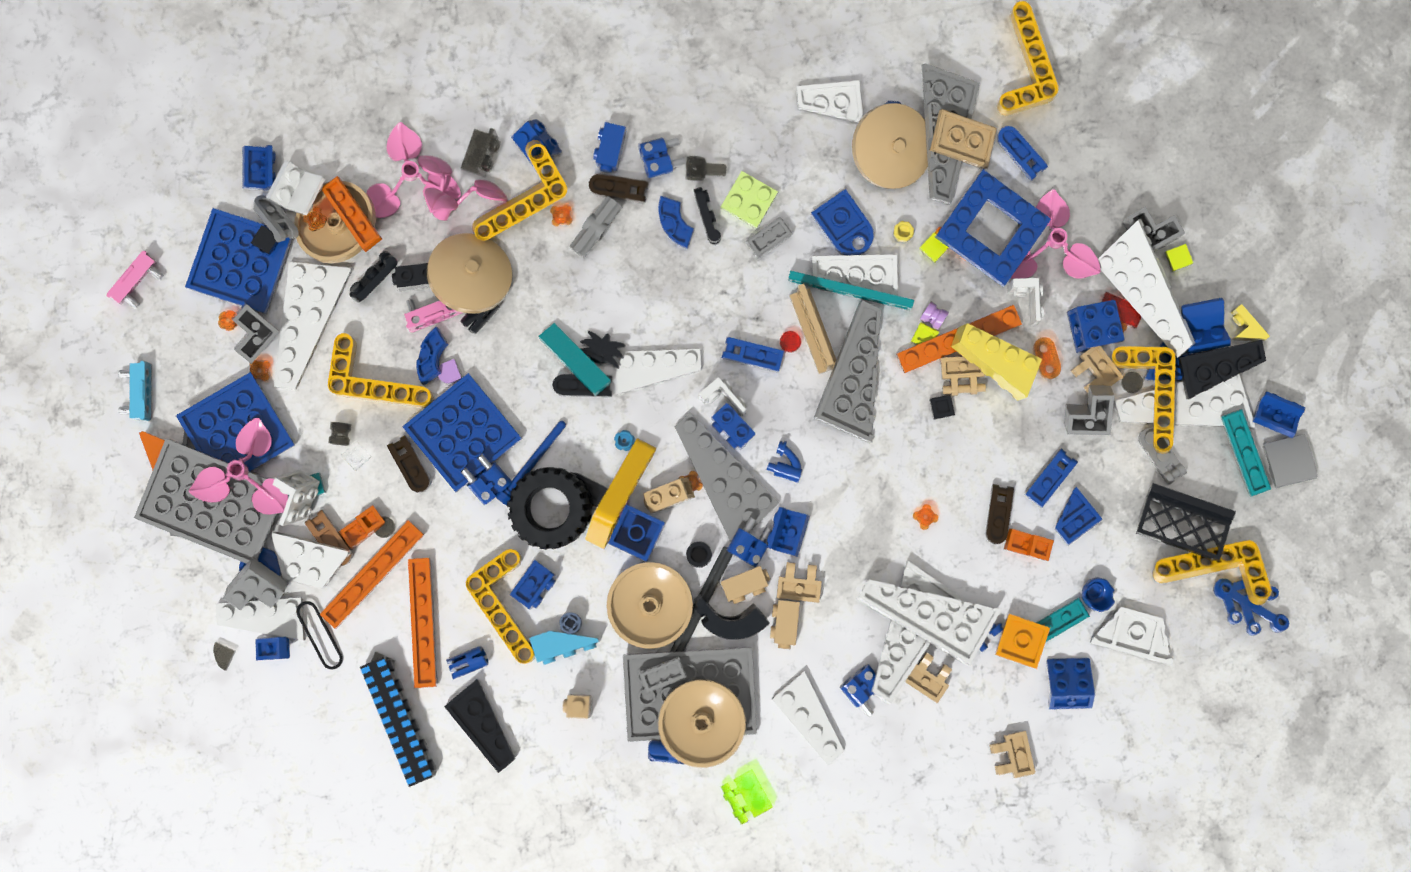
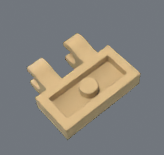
M1101 346L1092 347L1079 356L1083 362L1071 370L1073 375L1077 377L1089 368L1096 379L1084 387L1087 393L1089 385L1112 386L1124 377Z
M787 562L785 577L779 576L777 598L819 603L822 581L815 580L817 565L808 564L807 579L794 578L796 563Z
M926 652L905 682L938 704L949 687L944 681L952 669L944 664L938 675L934 676L926 670L934 657Z
M1026 731L1003 735L1005 742L990 745V750L993 754L1007 751L1010 762L994 766L996 775L1012 772L1013 778L1036 774Z

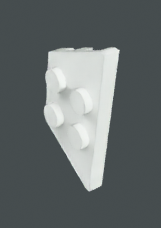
M279 532L272 533L282 578L325 588L333 574L337 573L341 567L340 565L351 554V550Z
M1119 607L1090 640L1091 644L1172 666L1168 639L1165 635L1164 620L1160 617Z

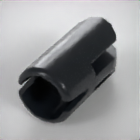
M497 305L492 308L484 318L482 316L487 311L474 314L466 313L460 322L466 327L470 325L468 330L473 334H477L500 306Z

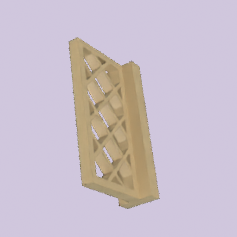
M803 283L798 285L797 292L789 295L816 369L820 375L833 370L836 357L810 288L806 289Z

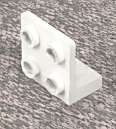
M285 160L266 198L286 210L307 215L312 209L313 202L318 193L323 188L325 178L306 172Z
M1039 278L1012 279L1008 284V294H1014V297H1024L1026 293H1029L1030 326L1037 325L1041 318L1044 317V306L1040 305V297L1043 296V285L1039 284Z
M718 377L699 393V399L704 404L707 402L711 404L720 397L721 391L742 416L746 414L745 408L747 404L739 395L737 397L734 396L732 393L733 388L726 379L721 380Z
M301 470L275 477L273 486L279 488L283 494L289 495L279 523L280 525L286 526L306 519L310 515L313 499L318 494L317 488L320 481Z

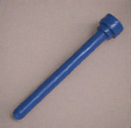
M564 421L557 423L515 476L511 484L501 493L498 491L495 498L507 506L508 500L511 498L510 492L517 485L516 482L533 469L566 427Z

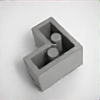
M1146 207L1129 215L1123 221L1128 230L1137 220L1141 219L1144 224V231L1151 240V247L1154 252L1185 234L1175 215L1156 225Z
M244 303L231 318L247 332L234 347V350L252 364L279 331L247 303Z
M1089 385L1087 405L1066 404L1064 425L1067 434H1111L1114 393L1111 386Z
M252 557L227 586L223 599L240 611L253 596L272 608L284 594L287 581Z

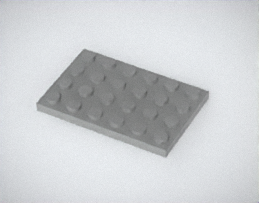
M166 438L134 518L247 564L252 557L258 561L276 514H262L254 508L252 496L259 489L246 479L236 480L231 477L230 481L227 482L230 493L220 502H205L189 493V489L201 471L208 467H217L225 473L226 479L229 463ZM248 471V476L260 486L267 479Z
M752 647L623 655L628 742L661 740L658 721L665 699L678 686L693 680H711L730 689L743 707L745 715L744 735L757 734ZM679 657L687 677L646 693L639 672Z

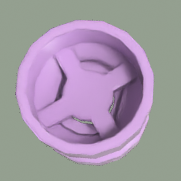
M931 301L920 320L930 322L932 327L938 330L949 312L944 309H938L937 305Z

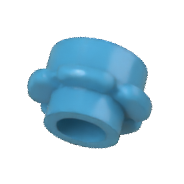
M628 430L618 432L614 437L616 448L619 450L623 449L624 451L630 450L635 442L634 435H631Z

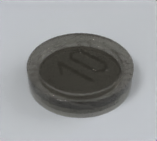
M1136 372L1125 374L1121 380L1122 388L1128 393L1138 392L1143 386L1141 375Z
M383 516L385 524L375 534L379 537L387 538L394 533L395 523L391 518Z

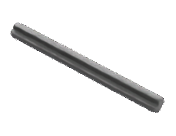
M727 547L722 548L699 593L708 603L733 554L726 551ZM695 603L686 630L675 640L670 652L684 651L701 619V616L694 608L696 606Z

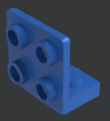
M1223 298L1181 306V315L1186 320L1195 344L1187 350L1189 354L1231 346V339L1224 327Z
M1115 300L1078 306L1067 312L1076 353L1086 351L1092 347L1119 343L1125 340Z
M1047 659L1050 685L1049 709L1092 708L1095 690L1090 659Z

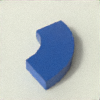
M660 196L659 218L665 233L677 245L688 249L694 228L687 225L680 214L681 202Z
M437 327L432 329L423 340L416 362L417 374L423 385H426L441 374L439 359L443 350L448 346L446 339Z

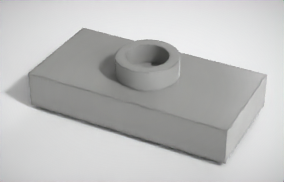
M779 217L746 240V243L759 259L789 238L793 233L783 219Z
M679 657L639 672L646 693L687 677Z

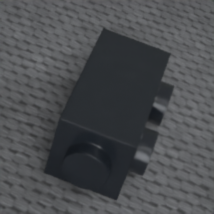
M428 263L395 267V273H392L393 285L397 286L399 291L430 288L427 279Z

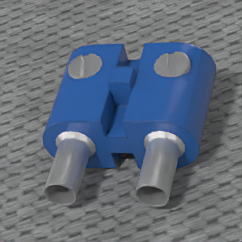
M662 137L638 144L639 153L648 179L672 173L674 167L686 165L684 157L671 161L667 153V148L680 145L678 138L665 141Z
M481 454L477 459L485 469L480 475L478 474L474 477L467 468H464L461 473L469 481L467 487L483 505H486L496 497L498 491L501 493L505 490L512 480L496 462L491 464Z
M750 517L744 529H738L726 551L756 568L768 548L766 541L772 530L766 527L759 539L755 538L750 534V531L756 520Z
M869 664L859 669L853 677L847 679L840 686V689L855 708L860 706L868 717L874 713L866 701L871 695H874L871 690L876 672Z

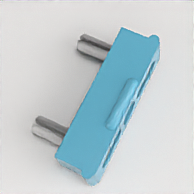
M145 361L130 363V370H119L118 372L121 373L118 374L120 378L130 377V407H119L118 410L129 411H118V413L129 414L131 419L150 421L151 364Z

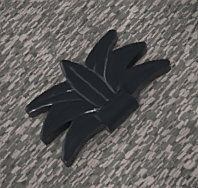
M588 331L592 339H584L580 342L590 348H581V350L590 356L593 362L601 365L609 363L619 369V365L613 357L623 359L622 353L617 348L625 347L626 345L621 342L610 341L608 333L603 338H600L597 334Z

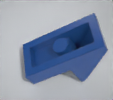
M289 638L255 639L256 661L288 659L290 657Z

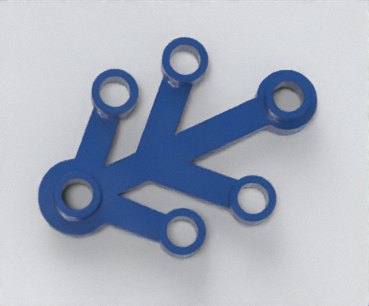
M1220 579L1214 584L1215 596L1224 601L1228 613V622L1232 625L1238 624L1242 621L1243 614L1247 625L1246 632L1250 636H1255L1261 631V626L1255 622L1252 612L1268 620L1270 628L1276 633H1281L1289 627V620L1285 615H1275L1264 607L1250 602L1248 595L1244 596L1237 592L1238 590L1245 589L1243 581L1232 583L1228 579ZM1222 586H1225L1228 589V592H1225L1222 589ZM1271 586L1274 597L1269 596V601L1279 596V591L1276 587ZM1263 591L1256 593L1260 597L1265 596ZM1233 600L1239 603L1242 614L1235 610ZM1232 614L1237 616V621L1233 620ZM1279 619L1283 621V626L1279 624ZM1251 626L1256 628V632L1251 630Z

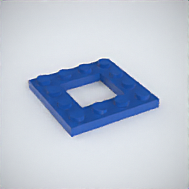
M983 169L935 238L1004 287L1051 218ZM986 201L1020 224V227L1000 255H997L966 232Z

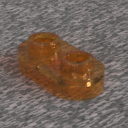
M1046 337L1038 339L1033 345V353L1042 359L1038 369L1039 373L1044 379L1052 380L1061 372L1055 344ZM1040 346H1046L1047 352H1041ZM1046 366L1053 368L1052 373L1046 371Z

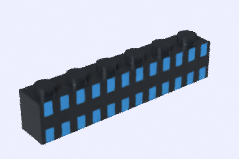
M384 656L360 666L408 787L434 777V771L437 770L433 759H429L427 756V743L424 738L420 739L418 731H420L419 724L416 718L412 719L409 711H412L409 700L404 699L401 691H404L400 679L395 678L393 671H396L392 659Z

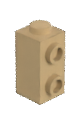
M688 477L680 478L643 493L645 507L650 513L659 512L695 498Z
M761 566L721 581V585L728 602L733 601L734 604L746 600L745 595L753 593L754 596L766 592L767 582L771 580L767 570H762Z
M778 600L777 605L773 604L772 617H776V624L771 626L770 639H774V643L778 644V648L791 649V645H796L800 602Z
M568 695L567 699L563 700V713H567L566 718H590L592 696Z

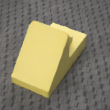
M1242 304L1231 312L1234 322L1244 328L1233 340L1264 341L1270 337Z

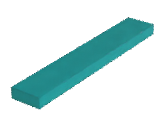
M790 271L788 281L800 285L804 283L808 287L909 311L913 308V299L795 271Z

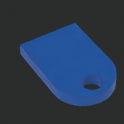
M846 189L811 212L814 220L840 254L862 255L870 248L874 237L873 228ZM855 239H861L864 242V247L859 250L855 249L852 242Z

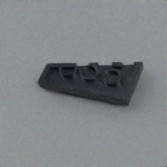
M1258 340L1179 357L1178 361L1186 399H1191L1265 362L1266 356L1263 341Z

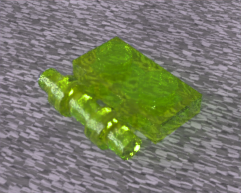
M753 769L733 779L737 786L736 788L731 790L728 782L720 786L724 793L722 796L725 801L728 800L733 809L732 814L734 818H737L741 825L748 821L745 815L746 812L751 811L755 818L773 808ZM740 793L746 802V805L742 807L735 797Z

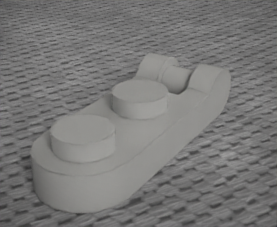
M264 195L255 198L253 209L274 234L277 242L285 241L288 237L290 239L298 237L297 227L278 204L267 199Z
M1153 428L1144 429L1139 434L1138 441L1168 485L1173 483L1174 479L1178 476L1182 477L1187 473L1185 467L1179 462L1172 450L1166 454H1160L1155 451L1153 447ZM1160 438L1157 441L1159 448L1166 449L1168 447L1164 438ZM1172 464L1174 469L1169 472L1166 466Z

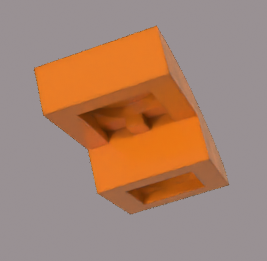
M373 505L356 516V520L338 531L351 550L385 524V521Z
M1009 529L1004 549L1049 561L1054 540Z

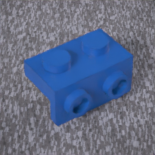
M537 119L527 121L511 137L528 160L525 148L527 143L532 140L540 141L547 149L551 158L562 152L558 147V142L548 134L545 125ZM534 147L531 155H539L541 147Z
M267 145L266 147H242V189L269 190L276 178L275 172L272 170V164L275 163L276 159L275 151H272V145Z
M1265 392L1258 401L1252 422L1293 438L1296 434L1300 417L1305 412V407L1279 397L1274 393Z
M728 403L711 417L713 428L719 434L724 432L728 437L726 441L733 449L738 447L742 450L747 445V442L755 436V432Z
M779 507L774 515L773 530L768 535V548L798 557L810 516Z
M534 560L510 593V596L529 610L533 607L537 608L544 599L541 595L545 590L549 591L555 584L556 580L554 577L556 575Z

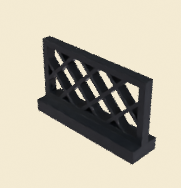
M1153 483L1148 490L1136 534L1219 562L1236 511ZM1151 500L1160 503L1163 510L1153 514L1150 508ZM1178 509L1184 517L1174 521L1169 511ZM1165 513L1170 524L1161 527L1156 517ZM1195 515L1199 516L1203 520L1204 525L1195 528L1190 518ZM1152 519L1157 530L1152 532L1142 529L1144 522ZM1186 520L1191 531L1181 534L1176 524ZM1214 523L1225 525L1223 533L1215 535L1210 525ZM1172 526L1178 537L1173 539L1167 538L1163 530ZM1206 527L1212 538L1202 542L1197 531ZM1193 533L1199 544L1195 546L1187 545L1184 537ZM1214 540L1218 547L1217 554L1208 552L1205 544Z

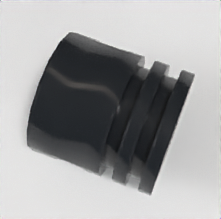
M701 541L694 542L687 548L686 558L693 567L703 568L710 563L712 552L706 543Z

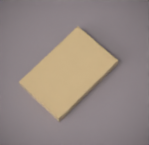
M941 109L939 110L930 151L982 169H987L997 128Z

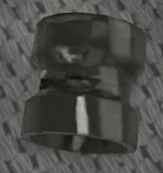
M330 422L331 436H329L328 444L349 446L350 439L348 434L351 431L352 424Z

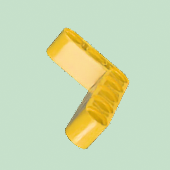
M1019 1L1014 5L1010 19L1033 84L1006 92L1000 97L997 109L999 113L1005 116L1053 101L1059 90L1032 8L1025 1ZM1016 10H1023L1026 16H1018ZM1029 29L1032 32V36L1024 35L1022 30ZM1034 48L1038 50L1039 55H1031L1029 49ZM1043 68L1046 75L1041 76L1037 74L1036 69ZM1043 88H1050L1053 94L1046 95L1043 92ZM1023 94H1030L1033 100L1025 101ZM1004 100H1009V101H1011L1012 104H1013V107H1011V108L1005 107V106L1003 105V102H1002V101H1004Z
M530 141L527 143L525 151L542 182L477 218L472 224V229L478 239L488 240L566 195L567 186L547 149L540 141ZM534 147H541L539 155H531ZM545 165H550L551 171L547 174H542V168ZM556 183H560V190L557 192H552V186ZM536 194H543L540 202L533 201V197ZM518 204L525 205L522 212L517 213L514 211ZM499 215H506L504 222H496V218ZM481 225L488 226L485 233L478 232V228Z
M341 333L335 338L328 378V388L333 394L341 397L426 408L433 402L434 396L432 392L423 386L352 377L357 343L355 339L346 333ZM349 339L350 346L347 349H342L341 342ZM346 360V368L339 370V361ZM342 380L344 383L342 390L335 391V383ZM363 383L365 385L364 391L361 394H356V386ZM384 386L386 388L385 394L378 397L376 395L377 388ZM405 389L407 391L406 397L399 400L397 398L398 391ZM421 392H427L428 394L425 402L418 401V395Z
M1118 347L1112 354V362L1116 367L1155 369L1153 447L1156 452L1166 454L1172 449L1174 438L1175 353L1167 347ZM1121 352L1128 356V359L1122 363L1118 362L1115 358ZM1140 353H1146L1150 359L1146 363H1141L1138 361L1137 356ZM1167 353L1171 356V361L1169 363H1162L1159 360V356ZM1166 374L1171 378V382L1164 385L1159 382L1158 378ZM1167 396L1170 399V404L1162 406L1159 404L1158 398ZM1160 417H1167L1170 424L1167 427H1161L1158 425L1157 420ZM1160 438H1166L1169 441V446L1166 449L1158 447L1157 441Z
M639 438L636 439L591 519L585 540L605 549L617 519L651 461L656 447Z
M1251 540L1225 545L1222 554H1228L1231 557L1230 561L1224 560L1222 556L1220 561L1217 562L1194 553H1186L1159 560L1152 572L1154 580L1159 583H1168L1239 567L1250 602L1255 605H1262L1268 600L1272 592L1259 548ZM1218 547L1207 549L1208 552L1217 554ZM1242 550H1249L1252 553V556H1246L1245 554H1243ZM1200 559H1208L1210 565H1203ZM1186 563L1190 569L1184 570L1179 564ZM1158 568H1166L1169 574H1161ZM1248 570H1256L1258 576H1252ZM1256 589L1262 590V591L1264 592L1265 596H1263V597L1258 596V595L1255 593V590H1256Z
M508 549L471 574L466 580V588L519 663L528 664L535 658L532 645L491 587L521 565V554L516 550ZM510 553H514L517 556V561L513 565H509L506 562V557ZM496 565L499 568V574L497 577L492 578L489 575V568ZM474 578H479L482 582L478 590H474L471 586ZM487 595H491L494 599L493 605L489 608L483 604V599ZM498 613H503L506 616V622L503 625H498L495 621ZM512 630L518 633V640L514 643L510 642L507 638L508 633ZM523 648H527L531 652L528 660H522L520 657V651Z

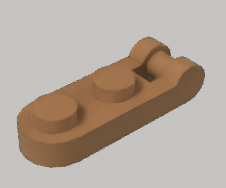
M320 510L312 520L309 518L305 521L306 526L317 542L351 550L323 510ZM323 523L325 527L319 531L316 526ZM352 551L340 566H345L351 561Z

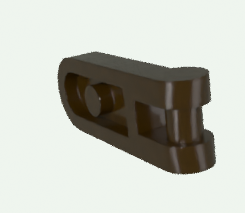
M595 174L589 180V189L596 196H608L613 199L645 204V189H648L649 182ZM631 187L637 188L636 194L630 193Z
M402 436L396 443L388 444L387 447L410 489L416 493H423L428 490L430 486L429 476L407 436ZM405 447L407 452L400 456L398 451Z
M992 484L985 531L987 540L992 544L1003 543L1007 538L1014 487L1007 486V488L999 487L998 484ZM998 495L1005 496V502L997 501Z

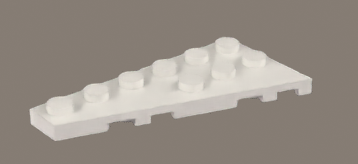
M1139 219L1098 258L1100 269L1167 347L1174 351L1175 356L1178 358L1193 346L1195 341L1186 320L1183 319L1180 313L1179 304L1173 297L1170 290L1171 286L1159 258L1155 256L1151 247V240L1144 231V224Z
M289 262L274 381L275 388L297 390L307 369V364L315 352L320 336H322L336 307V302L345 288L344 285L353 271L352 268Z
M1239 374L1191 399H1186L1183 382L1175 384L1174 424L1224 426L1220 416L1242 409L1249 428L1256 427L1255 423L1252 422V413ZM1154 390L1114 401L1119 422L1154 423ZM1161 396L1158 398V402L1162 406H1167L1170 404V399L1167 396ZM1160 417L1157 420L1159 424H1170L1167 417Z
M906 562L900 587L960 600L961 597L911 562ZM891 619L871 692L890 704L930 645V642Z
M870 579L857 598L968 666L971 665L1002 610L932 593H924L910 588L906 589Z

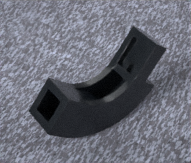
M701 594L694 599L696 604L695 610L701 617L706 615L701 620L702 625L708 631L721 638L732 640L748 638L759 633L770 624L767 617L754 603L739 615L723 616L717 613Z

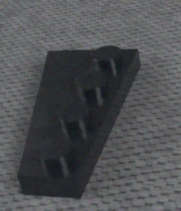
M476 679L444 707L494 769L500 773L516 758L479 679Z

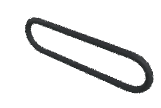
M310 601L302 602L297 607V617L324 667L331 670L337 669L343 660L337 644L316 605ZM309 604L316 611L339 655V663L336 666H328L325 663L300 615V608L303 605Z

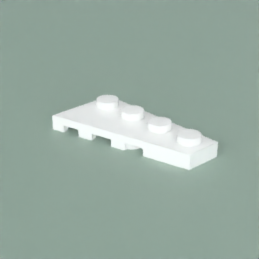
M897 254L812 256V276L898 296Z
M700 349L621 352L624 358L616 357L619 369L616 368L617 395L701 371Z

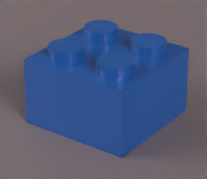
M626 504L608 544L648 562L666 523Z

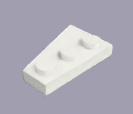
M859 80L796 87L798 109L859 122L863 117Z

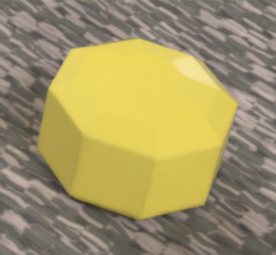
M900 221L894 226L893 236L898 242L906 243L913 238L914 227L910 222Z

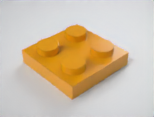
M1008 614L995 655L1037 669L1050 628Z

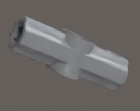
M607 196L596 212L586 219L582 230L575 237L570 248L585 258L597 240L600 241L606 234L610 223L620 212L622 206Z

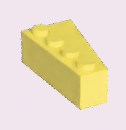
M968 323L958 327L951 345L953 349L969 362L978 366L986 376L994 379L1002 389L1010 392L1017 401L1028 397L1042 361L1041 358Z

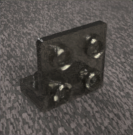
M490 128L489 133L474 129L461 170L482 177H486L487 172H491L494 164L492 160L493 154L498 152L501 141H498L499 137L495 129Z

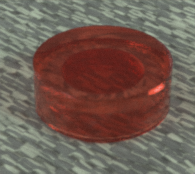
M787 331L781 336L780 346L783 351L793 353L800 348L801 338L796 332Z

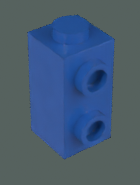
M605 122L604 128L600 127L598 140H601L600 146L595 148L593 160L596 161V166L599 167L600 171L606 173L617 172L627 132L625 126Z

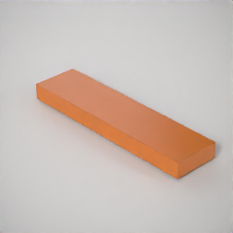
M336 176L322 188L323 193L365 252L382 240V237L340 177Z

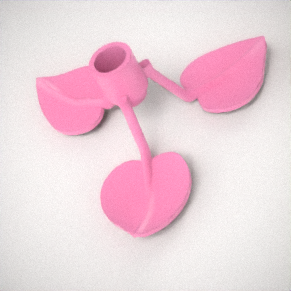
M402 122L394 127L387 141L389 157L394 161L404 159L405 163L402 165L400 180L392 191L388 185L379 183L372 185L366 192L373 202L376 218L389 217L399 209L400 199L394 194L404 180L414 181L416 178H419L422 183L426 184L423 189L424 197L427 188L440 189V175L429 174L427 181L422 177V174L418 173V165L408 160L414 159L420 154L422 143L419 136ZM445 175L443 193L456 200L461 196L460 188L450 175Z
M424 155L418 157V164L424 171L433 175H440L441 177L440 189L427 188L424 193L430 213L439 220H448L451 211L456 210L458 205L473 191H476L479 196L486 199L508 201L504 192L497 185L487 180H476L474 182L475 186H472L456 201L453 197L443 193L445 175H451L452 173L449 164L434 156Z
M1055 189L1049 191L1040 199L1036 208L1051 218L1047 226L1050 227L1052 232L1049 234L1047 242L1032 255L1030 251L1028 252L1011 279L1031 277L1038 268L1033 258L1049 246L1054 249L1063 247L1064 253L1068 255L1063 260V268L1069 276L1082 279L1099 274L1101 272L1099 261L1088 246L1076 243L1072 245L1070 252L1068 251V244L1066 243L1067 233L1059 227L1064 226L1068 222L1070 210Z
M255 418L247 423L236 438L237 451L248 455L240 458L239 461L234 460L228 464L226 479L225 473L217 467H208L201 471L189 489L190 494L205 502H220L230 493L227 482L230 481L231 477L236 480L246 479L259 489L252 496L253 506L258 512L266 515L284 512L288 495L283 494L279 488L273 486L274 479L272 478L266 479L262 486H260L248 476V468L243 464L252 457V454L260 457L265 455L271 448V435L259 418Z

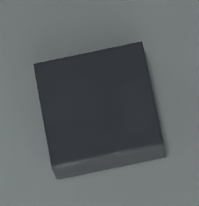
M262 225L251 241L252 245L269 255L278 243L271 230Z
M951 394L929 399L934 420L955 416Z

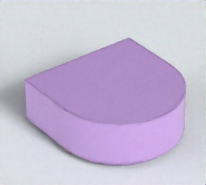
M455 359L442 363L439 366L441 374L438 377L442 382L451 384L462 379Z

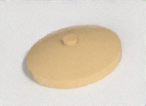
M883 104L871 109L861 118L854 131L852 153L855 164L862 176L878 187L897 189L909 186L923 175L928 167L926 129L924 118L916 110L903 104Z
M343 181L375 227L376 213L370 197L357 185ZM322 190L318 193L313 202V207L307 215L296 213L294 225L299 232L296 238L303 251L315 260L324 263H339L354 257L362 251L361 246Z
M462 233L444 239L434 248L427 265V279L434 295L447 307L459 312L474 314L491 310L503 301L511 286L512 268L507 255L495 242L490 239L480 240L475 234Z
M654 562L636 564L623 571L613 582L607 597V614L615 632L629 644L646 649L663 647L678 639L686 630L693 611L692 595L683 577L674 569Z
M711 680L689 681L678 686L665 699L659 714V734L667 751L681 763L699 768L712 767L729 759L739 748L745 733L743 707L735 694L718 682Z

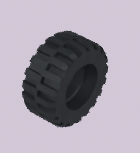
M545 467L528 472L516 482L517 485L510 492L511 498L507 503L510 513L507 514L508 519L512 521L513 525L511 527L513 531L518 532V537L522 541L525 540L528 542V545L532 547L537 546L540 549H557L574 542L584 533L587 528L586 525L591 519L590 510L592 509V503L589 500V497H591L589 491H586L585 484L576 477L577 475L563 468ZM544 488H555L561 491L569 502V515L565 522L556 528L540 526L531 514L532 498L538 491Z

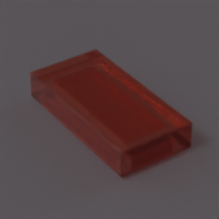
M1105 292L1101 302L1115 300L1120 322L1136 329L1141 320L1140 314L1128 301Z

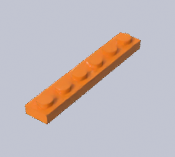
M1012 305L969 324L995 336L1022 323L1015 306ZM957 329L897 353L896 355L903 372L907 373L957 352L951 347Z
M408 520L320 615L334 629H337L423 538L424 534Z
M430 558L408 559L414 688L437 687Z

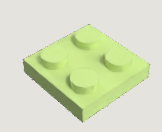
M741 171L722 203L721 209L757 229L777 196L778 191Z

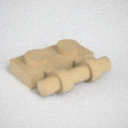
M963 356L940 359L942 380L950 379L951 383L949 386H942L943 394L958 396V393L975 395L977 392H986L985 383L977 384V378L985 377V374L974 363L969 362ZM969 378L970 384L958 385V379Z

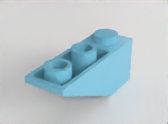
M548 631L529 638L537 662H543V665L555 662V657L562 654L564 658L575 655V650L584 648V651L596 648L595 643L600 642L598 638Z

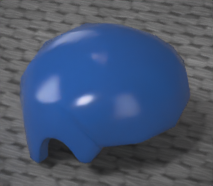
M1092 578L1082 588V599L1087 607L1099 612L1107 611L1115 603L1113 598L1114 588L1106 579Z

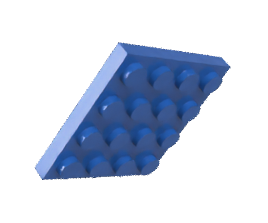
M212 208L185 288L240 306L247 303L255 311L266 314L292 239L288 237L285 241L278 242L269 255L251 244L261 225L269 229L267 225Z
M251 372L176 415L196 450L228 463L234 460L239 461L240 458L248 455L237 451L236 438L247 423L255 418H259L271 435L272 445L265 455L257 457L252 454V457L243 463L247 466L248 471L256 469L295 446Z
M469 373L402 426L456 493L469 483L461 473L464 468H467L474 477L485 469L477 459L479 455L483 454L492 464L522 440L520 435Z

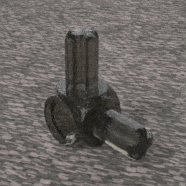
M688 156L686 159L685 179L702 181L705 179V176L724 177L726 175L725 164L706 163L705 158L700 156Z

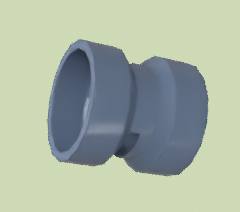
M568 612L561 617L559 625L563 632L574 634L581 629L582 620L578 614Z

